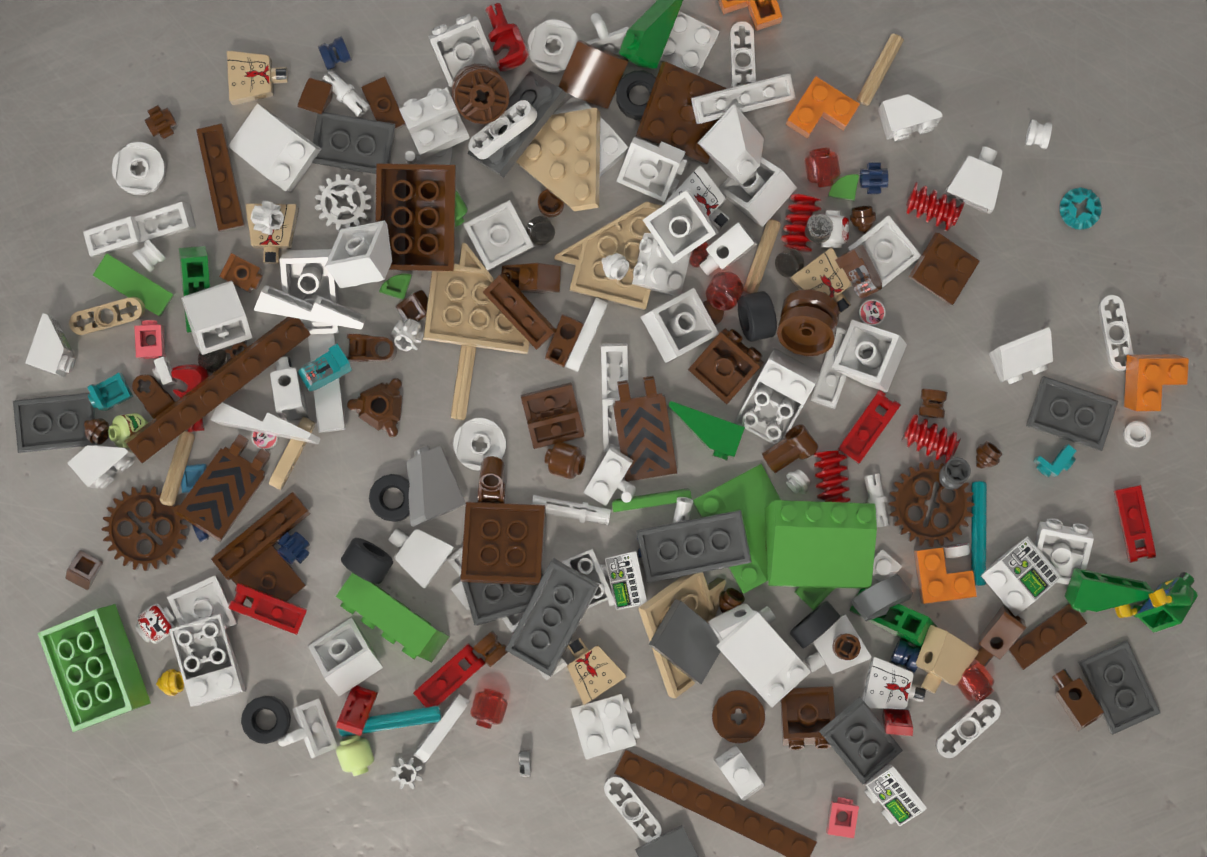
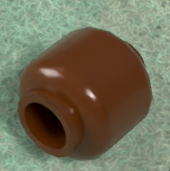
M558 442L552 449L549 448L547 450L545 464H548L550 474L565 479H573L576 475H581L583 472L586 457L582 454L580 447Z

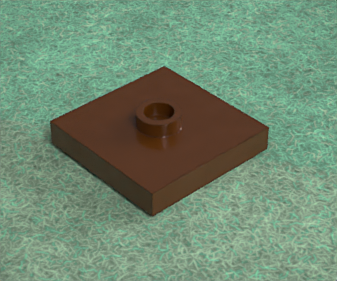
M273 545L232 578L236 585L241 583L284 601L290 600L306 586L291 566L279 555ZM247 596V599L253 603L254 598Z

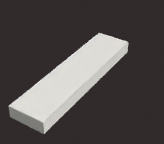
M789 73L693 97L691 101L696 123L700 124L720 119L733 104L743 113L794 100L796 97L791 74Z

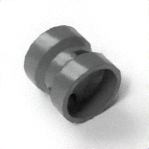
M951 458L939 472L940 483L947 489H958L969 478L971 474L970 465L963 458Z

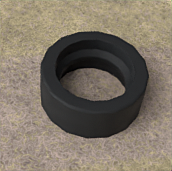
M825 601L802 619L790 631V635L804 649L824 634L840 618V614L828 601Z

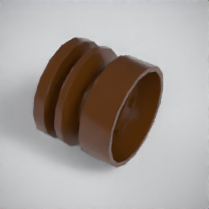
M474 63L464 67L456 74L452 82L451 96L457 110L465 119L473 123L487 124L497 120L504 114L509 104V90L505 80L494 68L486 64ZM480 89L482 92L487 91L485 94L486 99L483 101L479 98L474 99L478 96L477 91Z

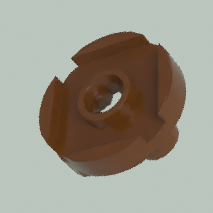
M733 690L718 698L712 710V722L719 735L727 741L739 744L746 743L756 737L762 730L765 723V711L757 697L744 690ZM736 709H741V713L746 714V719H742L741 724H736V721L731 719V714H735Z

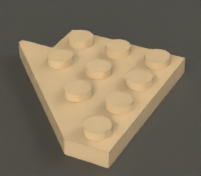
M597 108L551 115L516 161L519 166L573 211L599 208L600 111Z
M645 202L555 255V261L575 265L569 291L646 310L651 290L632 284L634 278L633 270L638 261L639 245L644 233H651L643 219L661 208L662 205ZM616 253L623 255L626 261L629 262L628 272L621 280H612L606 277L602 258Z
M462 243L459 264H454V271H431L423 339L527 354L529 350V341L483 293L494 279L468 245Z
M703 572L681 576L641 605L638 609L649 641H651L675 599L682 601L709 624L708 621L716 616L719 607V596L724 591L726 584L725 579L716 578L707 585ZM652 648L668 696L676 699L692 687L695 682Z

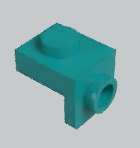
M117 373L97 385L91 384L87 387L90 392L88 394L90 403L94 408L102 411H108L133 397L122 373Z
M1069 444L1065 445L1051 464L1041 456H1037L1034 459V462L1038 465L1036 469L1046 477L1050 475L1056 477L1063 469L1067 471L1076 460L1073 455L1077 450Z

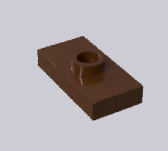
M385 76L361 87L376 121L396 124V130L406 126Z

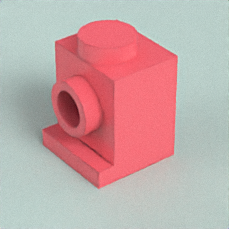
M157 320L141 321L140 326H134L136 358H166L164 326L161 324L157 325ZM154 335L156 341L154 344L149 345L147 338Z
M838 797L837 802L831 801L826 827L827 834L854 838L859 806L853 805V799ZM841 811L847 814V818L844 821H839L837 818L838 813Z

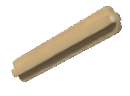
M894 33L891 34L857 97L859 103L865 106L871 103L904 41L901 36Z
M769 219L766 223L743 288L746 293L751 294L758 291L781 223L776 220Z
M461 345L450 415L453 419H466L476 347Z
M184 431L179 435L160 496V501L164 505L173 506L175 504L195 439L194 434Z

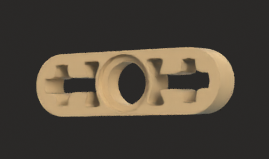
M137 297L121 299L75 312L70 317L69 326L78 335L92 333L140 319L144 315L145 305ZM129 302L133 306L137 305L138 310L134 311V316L132 313L120 315L119 310L128 308L130 306ZM105 308L110 309L114 314L111 323H105L101 319V312ZM80 315L82 319L94 317L95 322L86 324L85 330L82 326L78 327L77 325Z
M303 417L297 427L312 433L316 422ZM290 439L270 478L269 485L282 490L307 442Z

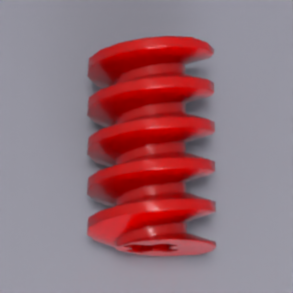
M916 182L906 203V214L909 215L915 209L916 218L919 219L925 213L927 223L936 218V227H939L944 221L946 222L945 231L955 226L965 202L956 207L957 200L952 198L946 203L947 194H942L937 199V190L934 189L927 195V186L924 185L918 191V182Z
M793 194L790 196V200L796 204L788 206V210L793 214L786 215L785 218L790 225L783 227V230L789 235L781 236V241L787 244L783 245L784 247L803 252H812V248L808 247L806 242H813L815 240L808 233L814 232L817 229L810 224L811 222L818 221V217L813 215V212L821 211L822 208L815 204V202L821 201V199L802 194Z
M914 414L902 437V440L904 438L907 439L906 447L909 448L915 442L917 443V452L923 447H926V456L936 451L935 460L938 461L945 455L946 464L955 455L961 438L957 441V432L955 431L947 437L946 427L937 432V423H933L928 428L927 419H923L918 424V415Z
M841 450L815 452L813 454V457L821 459L814 463V467L822 469V471L815 474V478L823 480L816 484V488L824 490V492L817 495V499L824 500L825 502L847 503L851 501L849 497L843 496V493L849 491L850 488L842 485L843 482L849 480V477L841 475V472L848 469V466L840 464L841 461L847 459V456L839 454Z

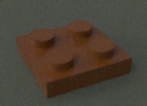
M935 232L908 277L948 305H953L980 261L942 234Z

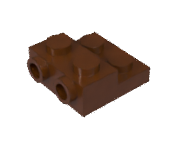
M725 328L690 366L688 371L727 405L760 369L764 362L761 360L763 356L760 351L752 346L750 348L746 347L741 342L743 337L736 330L731 329L729 331Z
M833 686L793 688L780 700L783 746H789L790 750H802L805 748V745H815L817 749L830 748V744L819 731L835 718Z

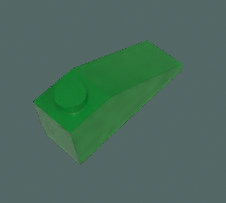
M657 0L628 29L619 54L638 67L657 69L683 0Z
M206 247L179 248L183 297L210 288ZM185 312L186 331L189 333L192 331Z
M670 401L668 408L708 450L714 451L712 456L725 461L728 460V457H735L745 427Z
M1074 568L1065 598L1076 611L1086 612L1089 610L1099 612L1150 599L1148 594L1154 593V591L1144 581Z
M860 589V591H859V593H858L857 595H859L860 593H862V592L865 591L866 589ZM901 604L889 607L887 614L869 620L872 624L921 648L930 625L937 627L930 617ZM852 605L849 611L863 618Z

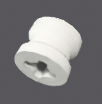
M1031 119L1025 145L1031 146L1036 144L1042 149H1047L1052 131V123L1039 124L1037 120Z
M149 239L144 242L142 249L133 252L134 256L149 272L154 270L157 262H162L166 259Z

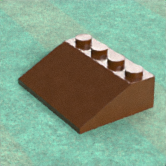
M376 163L375 222L385 221L387 223L392 256L389 270L454 271L456 165Z

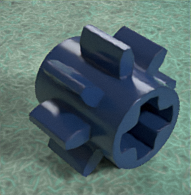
M868 162L867 169H860V188H867V194H880L881 188H888V169L881 168V162Z
M286 532L278 541L281 547L277 552L289 564H293L295 560L301 564L309 555V551L306 549L310 544L298 532H295L292 536Z

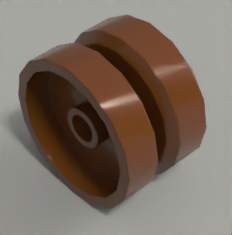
M812 289L798 290L790 293L784 299L781 310V318L777 330L779 342L789 351L803 356H818L826 353L833 347L836 336V327L840 314L838 304L827 294Z

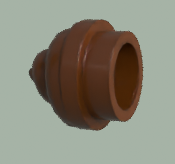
M872 206L852 208L850 221L853 226L858 227L860 232L866 234L876 221V213L873 212Z
M99 418L84 422L85 435L89 442L101 445L109 438V424L106 420Z
M986 441L984 444H980L976 449V467L983 469L998 465L1002 452L991 442Z
M728 588L726 591H723L719 596L721 612L725 613L744 604V595L734 588Z

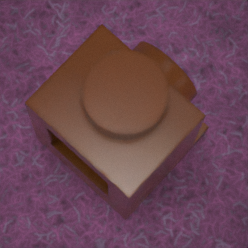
M232 253L219 276L227 282L232 281L235 286L249 293L252 292L253 288L257 290L263 279L261 268ZM241 269L247 271V275L244 278L238 277V271Z

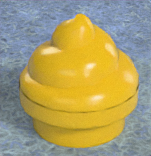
M168 669L163 672L156 682L159 689L168 696H175L184 689L182 674L175 669Z

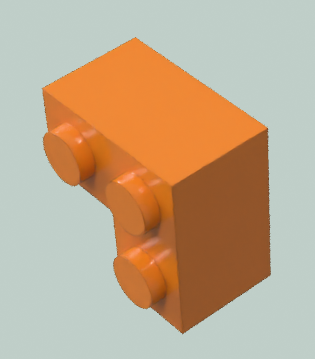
M718 0L723 15L748 7L756 31L781 23L782 14L777 0Z
M815 76L788 118L786 126L808 139L822 117L844 131L860 103Z
M1176 354L1127 355L1124 407L1134 411H1161L1162 385H1187L1189 358Z
M943 548L914 551L921 604L977 597L973 570L947 574Z

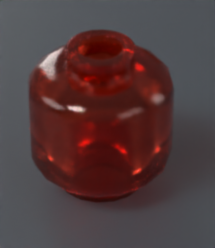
M828 147L809 151V156L804 160L808 181L817 183L819 188L833 185V180L837 179L841 174L838 155L830 151Z
M719 272L713 276L706 289V299L715 309L731 310L737 305L744 287L736 274L732 272Z
M975 663L973 665L970 664L963 672L956 686L967 700H975L978 703L994 691L992 687L995 681L985 666Z
M484 688L483 692L476 693L470 715L477 719L476 725L491 729L492 724L500 725L503 722L508 706V701L503 698V693Z

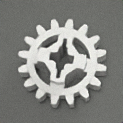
M337 174L336 181L332 182L327 178L328 186H319L323 193L322 195H315V199L321 202V204L315 206L316 211H323L319 218L320 220L328 219L327 227L330 228L333 224H336V230L340 232L342 226L350 228L352 224L360 226L358 221L360 218L368 219L364 212L372 210V207L366 204V202L372 200L371 195H364L368 188L366 185L359 187L361 182L359 178L352 182L350 174L346 175L345 180H342L340 175ZM340 186H348L342 191L336 192L333 190ZM357 192L361 199L360 207L354 201ZM347 197L351 208L346 206L340 208L336 198L344 200ZM327 198L332 201L333 206L330 214L326 207ZM343 215H353L350 219L339 220Z

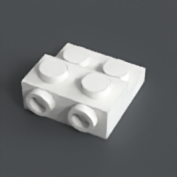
M470 14L463 15L456 19L457 24L448 28L446 24L437 26L431 30L433 34L428 36L449 87L452 86L456 74L466 66L476 63L486 64L494 69L498 67L476 16L471 18Z
M434 88L429 91L427 97L420 100L410 99L404 103L403 108L399 109L422 160L470 139L447 88L443 90L441 88Z
M634 137L616 182L665 202L668 194H673L676 191L680 180L675 177L677 174L682 175L687 164V160L683 159L685 151L662 141L659 147Z
M644 233L639 245L638 261L633 270L634 278L632 284L673 297L680 296L691 252L672 264L652 233Z
M1047 519V522L1040 521L1035 545L1062 576L1057 582L1069 584L1074 568L1083 570L1087 568L1094 541L1093 533L1083 524L1075 523L1073 527L1062 526L1063 523L1057 519Z
M621 693L571 708L585 759L635 746V739L640 738L636 723L630 724L628 714L632 713L628 697L623 699Z

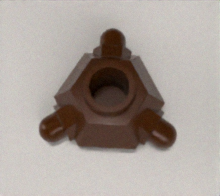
M394 378L389 384L380 383L361 392L360 397L358 396L357 399H350L347 402V407L349 410L356 411L360 419L376 430H385L389 437H396L398 435L396 424H398L397 422L401 418L402 396L399 389L402 386V382L400 379Z

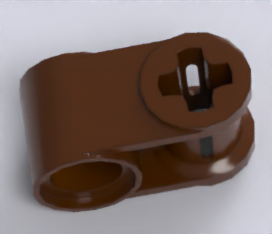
M347 334L349 350L346 358L348 361L390 362L396 357L397 347L394 342L386 337ZM388 343L390 345L389 354L383 357L379 356L377 351L379 345Z
M145 374L139 375L134 379L132 390L153 419L175 403L171 395L163 389L153 376ZM142 380L144 382H151L149 386L151 391L149 393L147 391H140L142 387L140 382Z
M486 457L481 462L478 503L505 504L504 462L498 457Z

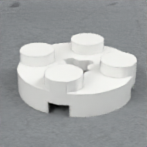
M552 19L539 24L530 32L527 41L531 62L538 69L547 73L564 72L576 43L579 41L576 33L569 24L560 20ZM552 40H557V45L561 46L560 50L550 53L546 44L552 43Z
M133 142L126 145L121 151H118L112 163V174L118 185L133 195H146L157 191L166 173V165L161 153L152 145L144 142ZM138 162H142L143 167H146L145 172H142L140 176H136V172L132 170V167L137 166Z
M474 418L464 423L457 430L454 436L453 448L458 460L465 467L480 471L481 462L484 458L494 456L502 460L506 451V439L503 431L493 421L485 418ZM479 437H483L484 443H487V448H482L481 452H476V447L472 446L473 441H478Z

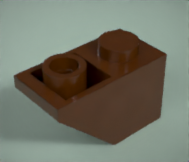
M542 263L502 265V273L522 293L543 294L560 292L561 266Z

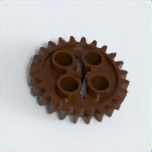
M933 461L929 462L927 469H925L922 463H918L917 472L914 468L909 467L910 476L901 473L900 477L903 482L893 483L898 489L897 492H889V495L895 498V501L888 503V506L895 507V511L891 512L889 516H897L898 518L893 526L902 525L903 528L899 534L910 533L908 537L909 542L917 537L918 546H922L925 540H927L929 547H933L934 540H937L938 544L943 546L945 537L950 542H953L952 533L961 536L960 525L963 527L969 526L964 518L973 517V514L967 511L968 507L974 506V503L967 502V498L973 495V492H965L964 490L969 485L968 482L963 483L958 489L952 490L954 498L951 502L947 503L941 499L940 494L945 487L939 481V472L944 463H940L937 469L934 468ZM918 481H924L928 485V492L924 496L917 494L915 491V485ZM934 482H938L939 486L933 500L937 504V508L931 509L928 526L924 527V519L928 512V506L924 504L925 501L930 500L932 497ZM912 506H916L921 510V518L918 521H913L908 516V510ZM937 513L944 514L947 519V523L943 528H938L934 524V517Z
M142 485L141 493L138 492L136 487L131 488L132 495L122 491L123 500L114 498L113 501L117 506L115 508H106L112 513L111 517H103V520L109 522V526L102 528V531L109 532V536L105 537L103 541L112 542V545L107 550L110 552L117 551L114 557L115 560L124 557L123 566H128L133 562V570H137L140 564H142L144 571L149 570L150 564L157 570L159 569V561L169 565L168 556L178 557L174 551L175 548L184 549L179 543L180 539H188L186 535L181 533L182 530L188 529L189 526L183 525L181 521L184 519L176 514V510L180 505L168 506L162 504L160 501L161 493L158 495V487L153 486L150 493L146 485ZM144 502L149 503L151 506V513L146 517L141 516L139 513V507ZM128 512H133L142 523H150L148 529L159 537L163 544L159 545L148 533L141 534L142 526L128 515ZM163 520L168 521L170 524V531L166 535H161L158 531V525ZM126 521H129L133 526V531L128 536H124L121 533V525ZM145 539L149 540L152 544V549L148 554H143L139 548L140 543Z

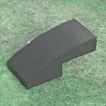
M897 574L866 589L854 597L851 603L864 620L869 621L887 614L889 607L910 600L913 592Z

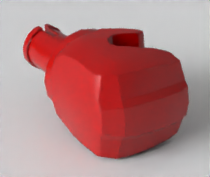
M501 3L494 4L496 14L492 5L485 9L493 27L488 37L491 42H495L493 46L494 55H498L503 49L509 50L507 55L497 62L499 71L506 72L524 64L529 57V52L518 26L507 22Z
M197 364L178 365L172 368V377L182 380L188 386L186 391L174 389L173 392L178 397H183L209 377L207 369ZM203 418L188 428L187 431H204Z

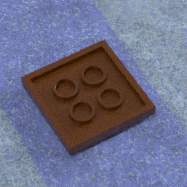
M662 62L636 136L658 146L662 141L685 151L684 157L707 165L710 156L698 142L719 119L697 124L691 98L728 88L671 63Z
M466 502L461 582L539 585L542 576L545 505Z

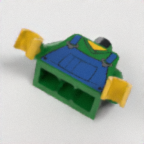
M1182 572L1177 578L1161 583L1154 593L1148 594L1150 599H1147L1144 604H1136L1133 606V609H1131L1130 604L1115 607L1116 614L1119 618L1134 615L1153 633L1179 625L1183 622L1198 597L1197 592L1191 587L1195 580L1190 574Z

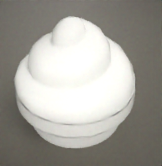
M616 253L602 258L606 277L612 280H621L628 272L629 262L626 261L623 255Z

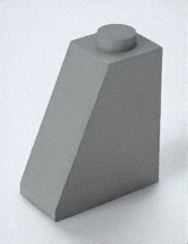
M429 446L420 448L414 452L416 456L407 461V478L410 483L409 511L412 527L449 513L466 504L441 446L431 450Z

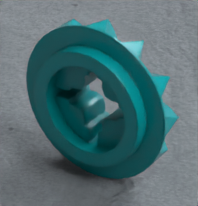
M1082 187L1075 188L1063 196L1060 202V215L1068 226L1079 230L1087 229L1100 219L1102 211L1100 198L1092 190ZM1086 199L1085 208L1090 213L1083 212L1076 218L1077 208L1074 204H1080Z

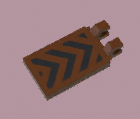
M654 376L643 377L646 396L635 398L630 397L628 380L617 381L620 400L613 403L620 452L633 460L624 476L627 482L677 474L666 398L662 393L657 394Z
M241 434L237 436L230 449L226 446L224 449L220 448L176 510L177 515L219 542L225 537L264 481L265 471L262 469L270 459L271 453L263 448L255 456L252 463L241 457L240 455L248 444V439Z

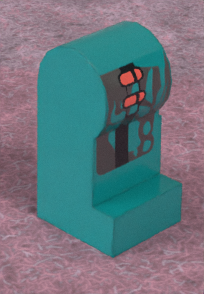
M338 343L328 348L329 351L316 358L315 361L309 362L299 369L298 375L308 391L318 390L352 371L350 362Z

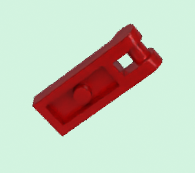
M881 390L873 397L837 449L841 450L840 452L858 465L901 406L896 400L892 402L885 397L886 393ZM878 405L887 410L884 416L875 411Z
M1141 485L1113 491L1129 563L1137 562L1138 558L1147 557V559L1156 558ZM1143 539L1144 547L1136 548L1135 540Z
M237 583L235 588L237 593L234 600L230 601L229 609L295 635L298 634L307 609L247 585ZM247 596L254 598L251 607L244 605Z
M469 643L413 692L426 708L439 706L486 664L482 658H478L473 653L474 649ZM464 658L471 665L466 671L459 665V662Z

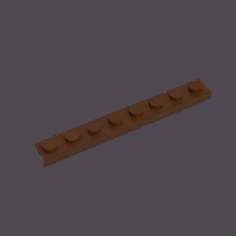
M286 317L124 442L139 461L144 463L311 335L299 318Z
M626 749L614 774L786 857H810L817 844V841Z

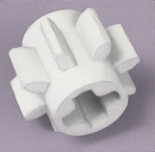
M263 200L262 206L255 205L251 213V220L255 224L254 230L262 231V233L272 235L273 229L280 230L284 220L283 213L280 211L281 206Z
M407 319L402 322L398 320L390 337L395 338V346L400 350L409 351L412 347L418 350L423 341L424 333L421 332V324L417 321Z
M413 757L409 763H405L404 759L400 758L399 763L401 766L399 768L396 766L391 767L393 771H396V776L391 781L398 780L401 783L400 789L405 784H409L410 788L414 789L413 781L415 779L418 781L423 780L418 775V771L423 766L416 767L413 764ZM404 766L408 770H413L414 773L410 776L411 780H408L407 777H401L400 774L403 772Z

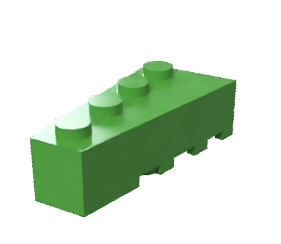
M354 573L350 575L336 595L342 601L340 606L351 614H354L355 611L363 616L360 620L371 629L377 626L384 631L381 634L383 638L392 644H395L396 641L404 646L402 651L414 660L418 656L432 663L450 637L443 631L441 632L433 628L430 622L411 612V609L397 599L390 597V594L382 588L358 577Z

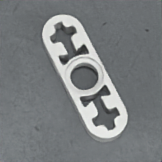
M737 22L733 25L730 32L732 87H736V85L741 83V74L736 76L735 72L746 73L751 71V75L746 74V83L756 82L754 30L747 22ZM739 28H744V32L749 33V36L745 37L744 43L745 46L750 45V49L742 47L735 50L734 46L740 47V38L734 34L739 32ZM745 53L750 57L751 62L747 67H740L736 64L735 58L738 54Z
M526 100L517 102L497 120L489 123L476 133L469 141V150L479 159L490 157L534 123L537 118L536 109ZM508 125L506 131L498 135L500 128Z
M1109 295L1099 303L1100 321L1109 364L1116 371L1126 370V361L1124 366H1121L1120 362H1115V357L1119 356L1118 348L1112 350L1111 345H1120L1125 342L1126 347H1121L1122 355H1134L1124 303L1118 296ZM1108 300H1111L1114 305L1117 304L1118 309L1114 310V317H1120L1121 321H1113L1107 324L1106 319H1112L1111 312L1109 310L1105 311V306L1109 304ZM1112 326L1122 328L1123 337L1121 340L1115 341L1110 337L1109 330Z
M596 297L568 359L567 368L576 372L579 371L606 311L608 302Z
M458 693L441 715V720L435 723L413 755L425 763L470 701Z
M992 699L979 701L937 739V752L945 758H953L999 718L1001 712L999 704ZM984 704L987 706L993 705L992 713L994 715L992 717L984 716L981 721L985 724L981 727L978 720L971 715L975 712L976 716H980L984 712L982 708ZM965 721H972L975 724V732L971 736H965L961 732V725ZM956 730L957 735L964 739L965 742L961 744L957 740L952 745L954 748L953 752L948 750L943 752V740L951 741L956 736L951 733Z
M619 776L609 778L604 785L605 794L637 835L645 842H650L660 837V823L629 784ZM613 781L616 784L620 782L623 784L621 791L625 796L628 792L632 795V797L625 799L621 806L617 803V801L621 800L617 793L610 794L609 792L611 790L610 783ZM629 802H637L640 805V813L635 817H630L625 812V806ZM644 813H647L649 816L644 819L646 823L650 826L656 825L653 837L649 834L643 835L645 829L641 823L638 826H635L633 823L640 820Z

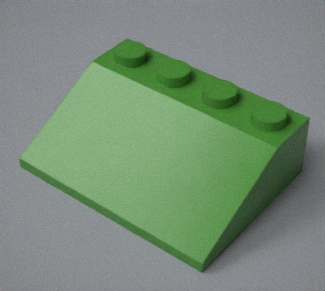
M762 464L693 500V504L700 517L742 510L752 563L728 567L742 594L768 581L764 509L772 501L781 500Z
M774 500L764 509L769 586L868 589L872 586L877 534L875 504Z
M116 604L95 609L38 633L72 732L151 704Z

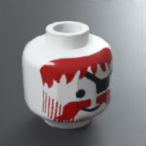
M825 210V216H819L818 221H816L815 240L821 243L823 248H842V244L847 243L849 239V219L841 216V211Z
M154 604L137 616L138 624L135 625V628L145 642L151 641L157 644L170 635L169 629L175 628L173 621L176 620V617L168 606L163 609L160 605Z

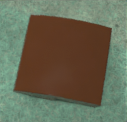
M579 40L576 43L558 87L572 96L608 109L629 61L607 50L602 51Z
M572 383L520 395L534 449L585 437Z

